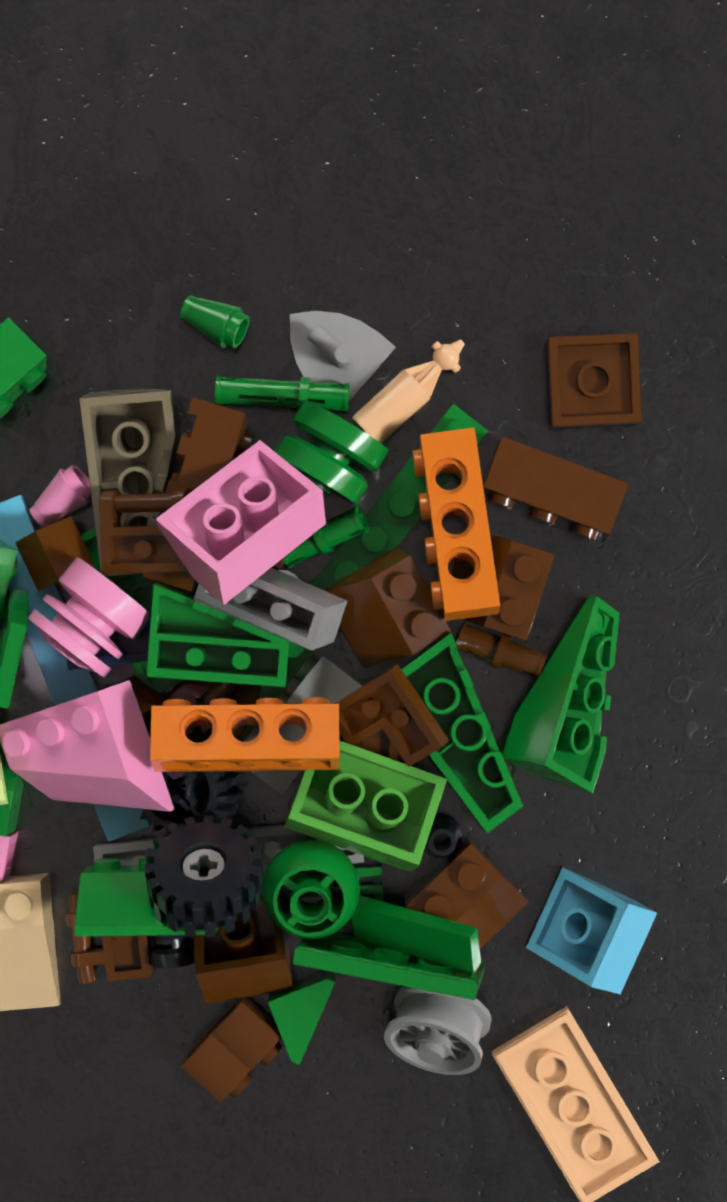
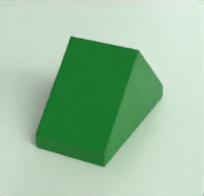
M323 971L293 983V990L269 994L268 1004L289 1058L295 1064L300 1065L336 980V973Z

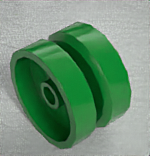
M304 400L293 421L296 428L311 438L313 442L310 444L294 435H283L274 452L323 490V492L329 495L333 493L357 506L368 484L361 474L348 466L351 462L367 471H377L389 449L341 417L312 402Z

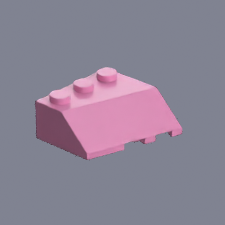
M130 680L0 724V742L10 770L51 800L168 812L174 810L162 772H154L150 761L151 740Z

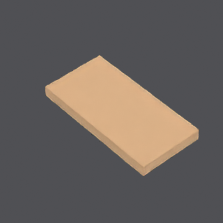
M567 1006L491 1051L580 1202H593L659 1163L657 1156Z

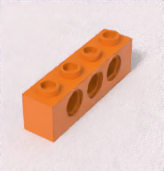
M475 427L421 434L420 449L412 450L415 476H424L426 493L418 494L421 519L422 521L430 520L433 536L424 538L428 565H437L439 581L431 582L434 610L443 609L444 621L499 614L500 600ZM444 473H453L460 478L461 484L453 490H445L437 484L436 480ZM458 516L465 520L468 527L463 533L454 535L446 532L442 523L448 517ZM465 560L472 565L474 573L467 579H457L449 573L448 567L454 561Z
M318 697L304 699L302 704H283L281 699L263 698L256 700V705H237V701L232 699H214L209 702V705H191L190 701L183 699L166 700L163 702V706H151L150 761L154 772L339 770V704H330L328 699ZM295 724L301 726L306 733L300 740L291 742L283 739L280 732L284 727ZM203 725L212 730L211 736L204 742L196 743L187 738L190 730L196 726ZM243 725L254 726L259 731L257 737L249 742L238 741L234 737V733Z

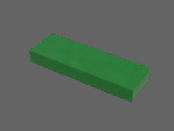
M359 896L358 905L352 916L355 939L472 973L481 964L478 930L476 927L365 896Z

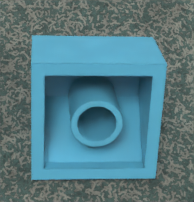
M562 867L526 948L590 987L621 994L657 912L624 894Z

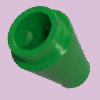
M193 295L187 297L180 312L181 320L187 322L222 348L227 346L237 348L243 341L250 322L249 315L242 313V308L239 306L200 297L197 298Z

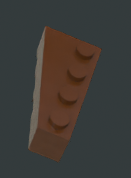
M192 397L188 413L194 415L196 419L192 431L186 430L185 434L181 435L177 449V465H181L179 474L173 473L165 493H172L175 488L195 490L249 449L253 444L254 434L248 432L250 426L246 414ZM189 571L145 572L142 577L148 580L160 582L194 594L199 584L193 579Z

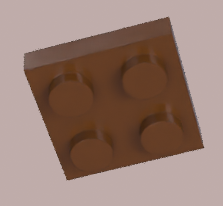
M638 333L548 337L547 354L551 428L640 424L642 422Z

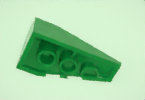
M589 595L515 714L502 755L506 761L528 773L587 793H593L606 751L607 737L600 736L602 710H610L611 695H605L606 671L611 670L615 664L620 616L617 610L599 597Z

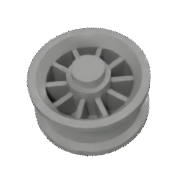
M405 986L397 991L394 1000L397 1017L388 1023L384 1033L386 1045L396 1056L420 1069L445 1075L471 1073L480 1066L483 1051L479 1041L480 1038L489 1032L492 1018L488 1009L478 999L471 1000Z

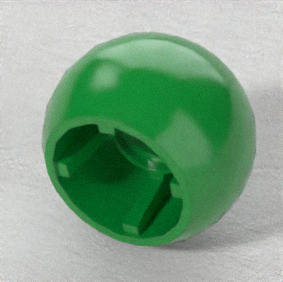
M308 839L296 841L285 846L269 862L263 876L264 894L262 899L269 918L278 928L298 938L318 939L336 933L352 918L359 902V876L352 861L344 851L322 840ZM334 880L340 886L338 894L335 891L331 893L330 884ZM282 885L290 889L289 898H287L281 889ZM311 891L322 896L320 901L316 903H306L299 898L305 892Z

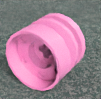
M76 557L58 580L72 597L67 603H64L46 594L42 600L57 611L58 614L50 621L34 609L28 616V619L35 624L47 643L75 665L96 672L104 678L111 668L95 655L101 648H104L119 660L123 654L110 639V636L116 631L127 638L135 640L151 620V614L104 575L81 558Z

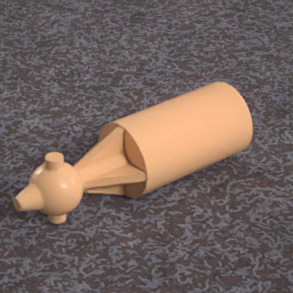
M461 339L451 344H440L439 341H436L431 346L435 350L433 361L403 369L351 417L353 422L360 430L381 444L385 442L430 400L442 370H452L454 373L460 370L461 367L458 364L459 354L465 345Z

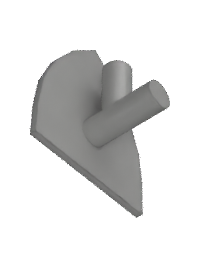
M309 311L290 314V341L296 364L303 377H310L311 382L350 383V401L396 348L383 335L361 320L341 313ZM334 410L338 414L341 413V411Z

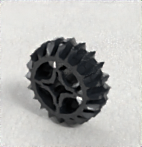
M201 725L196 726L190 730L187 738L196 743L204 742L211 736L212 730L209 729L202 733ZM149 731L148 734L151 740V731ZM237 771L162 772L174 810L168 812L143 809L139 820L151 818L153 820L152 832L165 828L166 834V827L176 823L179 828L185 826L184 819L194 816L195 823L204 822V815H214V822L220 824L223 817H232L239 808L235 802L241 799L244 791L236 785L242 781L244 774ZM190 773L191 776L184 781L185 785L178 788V784L184 780L183 776Z

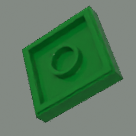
M15 588L9 594L0 635V707L7 709L11 701L28 619L29 591Z

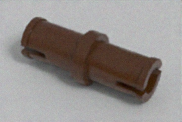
M465 622L456 641L457 650L459 649L491 661V667L499 669L501 665L533 677L535 680L540 676L547 657L545 652L542 653L510 641L511 636L502 633L501 637L472 627Z

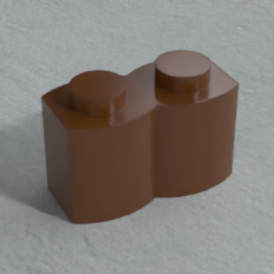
M248 997L239 998L189 1050L183 1058L181 1067L219 1102H222L229 1094L236 1098L252 1080V1077L248 1074L250 1070L259 1062L266 1066L281 1050L282 1045L278 1042L281 1039L280 1032L276 1023Z

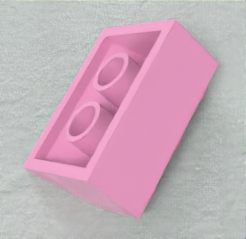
M259 440L156 518V523L193 579L225 605L326 524L323 490Z

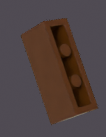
M503 436L498 442L483 482L484 491L490 493L488 501L508 509H513L514 503L531 509L529 516L551 525L555 524L556 518L573 524L572 533L595 541L598 534L602 536L611 534L629 486L626 482Z

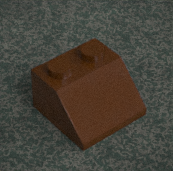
M490 535L500 600L499 614L461 620L527 641L555 554ZM457 560L454 563L451 575L457 579H467L474 573V569L469 562Z
M398 547L393 548L324 589V591L347 600L339 627L363 668L414 655L451 633L440 609L434 610L432 595L412 557Z
M469 837L404 898L408 909L476 927L480 949L529 903V900Z
M260 895L261 904L257 911L250 908L251 918L245 924L238 919L235 920L234 931L226 934L224 928L219 927L216 937L206 938L205 935L193 937L195 974L205 1004L294 989L287 933L278 928L269 918L263 904L262 895Z

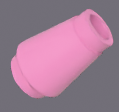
M71 465L66 470L60 469L36 500L35 504L29 509L35 521L42 527H46L62 520L90 503L91 488L89 477L75 465Z

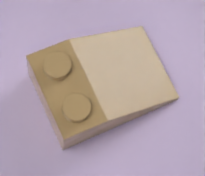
M50 873L8 876L3 881H0V1011L60 1006Z

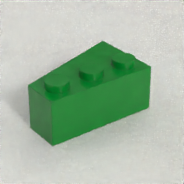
M160 582L153 584L147 677L286 687L289 640Z

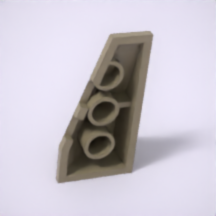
M124 389L90 392L79 400L101 574L104 576L141 574L102 573L99 499L103 491L113 490L120 491L122 495L164 493L176 438L171 390ZM160 512L122 513L120 517L121 527L156 526V518L159 517Z

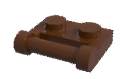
M175 488L172 493L122 495L118 490L103 491L99 499L102 573L187 572V568L158 526L121 527L120 517L122 513L166 512L191 493V489Z

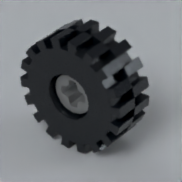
M204 815V822L195 823L194 816L185 818V826L182 828L173 823L166 827L168 837L158 834L153 840L154 849L148 848L146 853L147 864H144L150 906L151 908L154 907L155 916L160 922L167 918L168 928L174 932H177L180 926H184L185 935L190 937H196L197 930H205L206 938L216 937L215 929L223 927L226 934L234 931L235 920L238 919L245 924L251 918L250 908L257 911L261 904L260 895L264 894L262 854L259 851L256 838L254 836L249 838L248 829L242 824L234 830L232 819L223 817L220 824L215 823L214 815ZM201 866L203 869H205V866H208V869H210L208 876L199 877Z

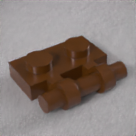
M79 892L68 894L69 912H66L65 915L67 927L72 928L74 951L70 952L71 966L76 967L78 984L95 982L94 966L105 964L107 982L145 978L153 975V967L150 966L149 952L151 949L149 936H102L103 948L98 949L92 948L90 936L75 937L74 926Z

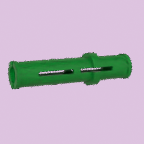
M218 375L215 381V404L219 405L238 404L300 408L303 401L306 400L326 410L349 412L350 383L311 382L310 377H301L300 381L222 377Z

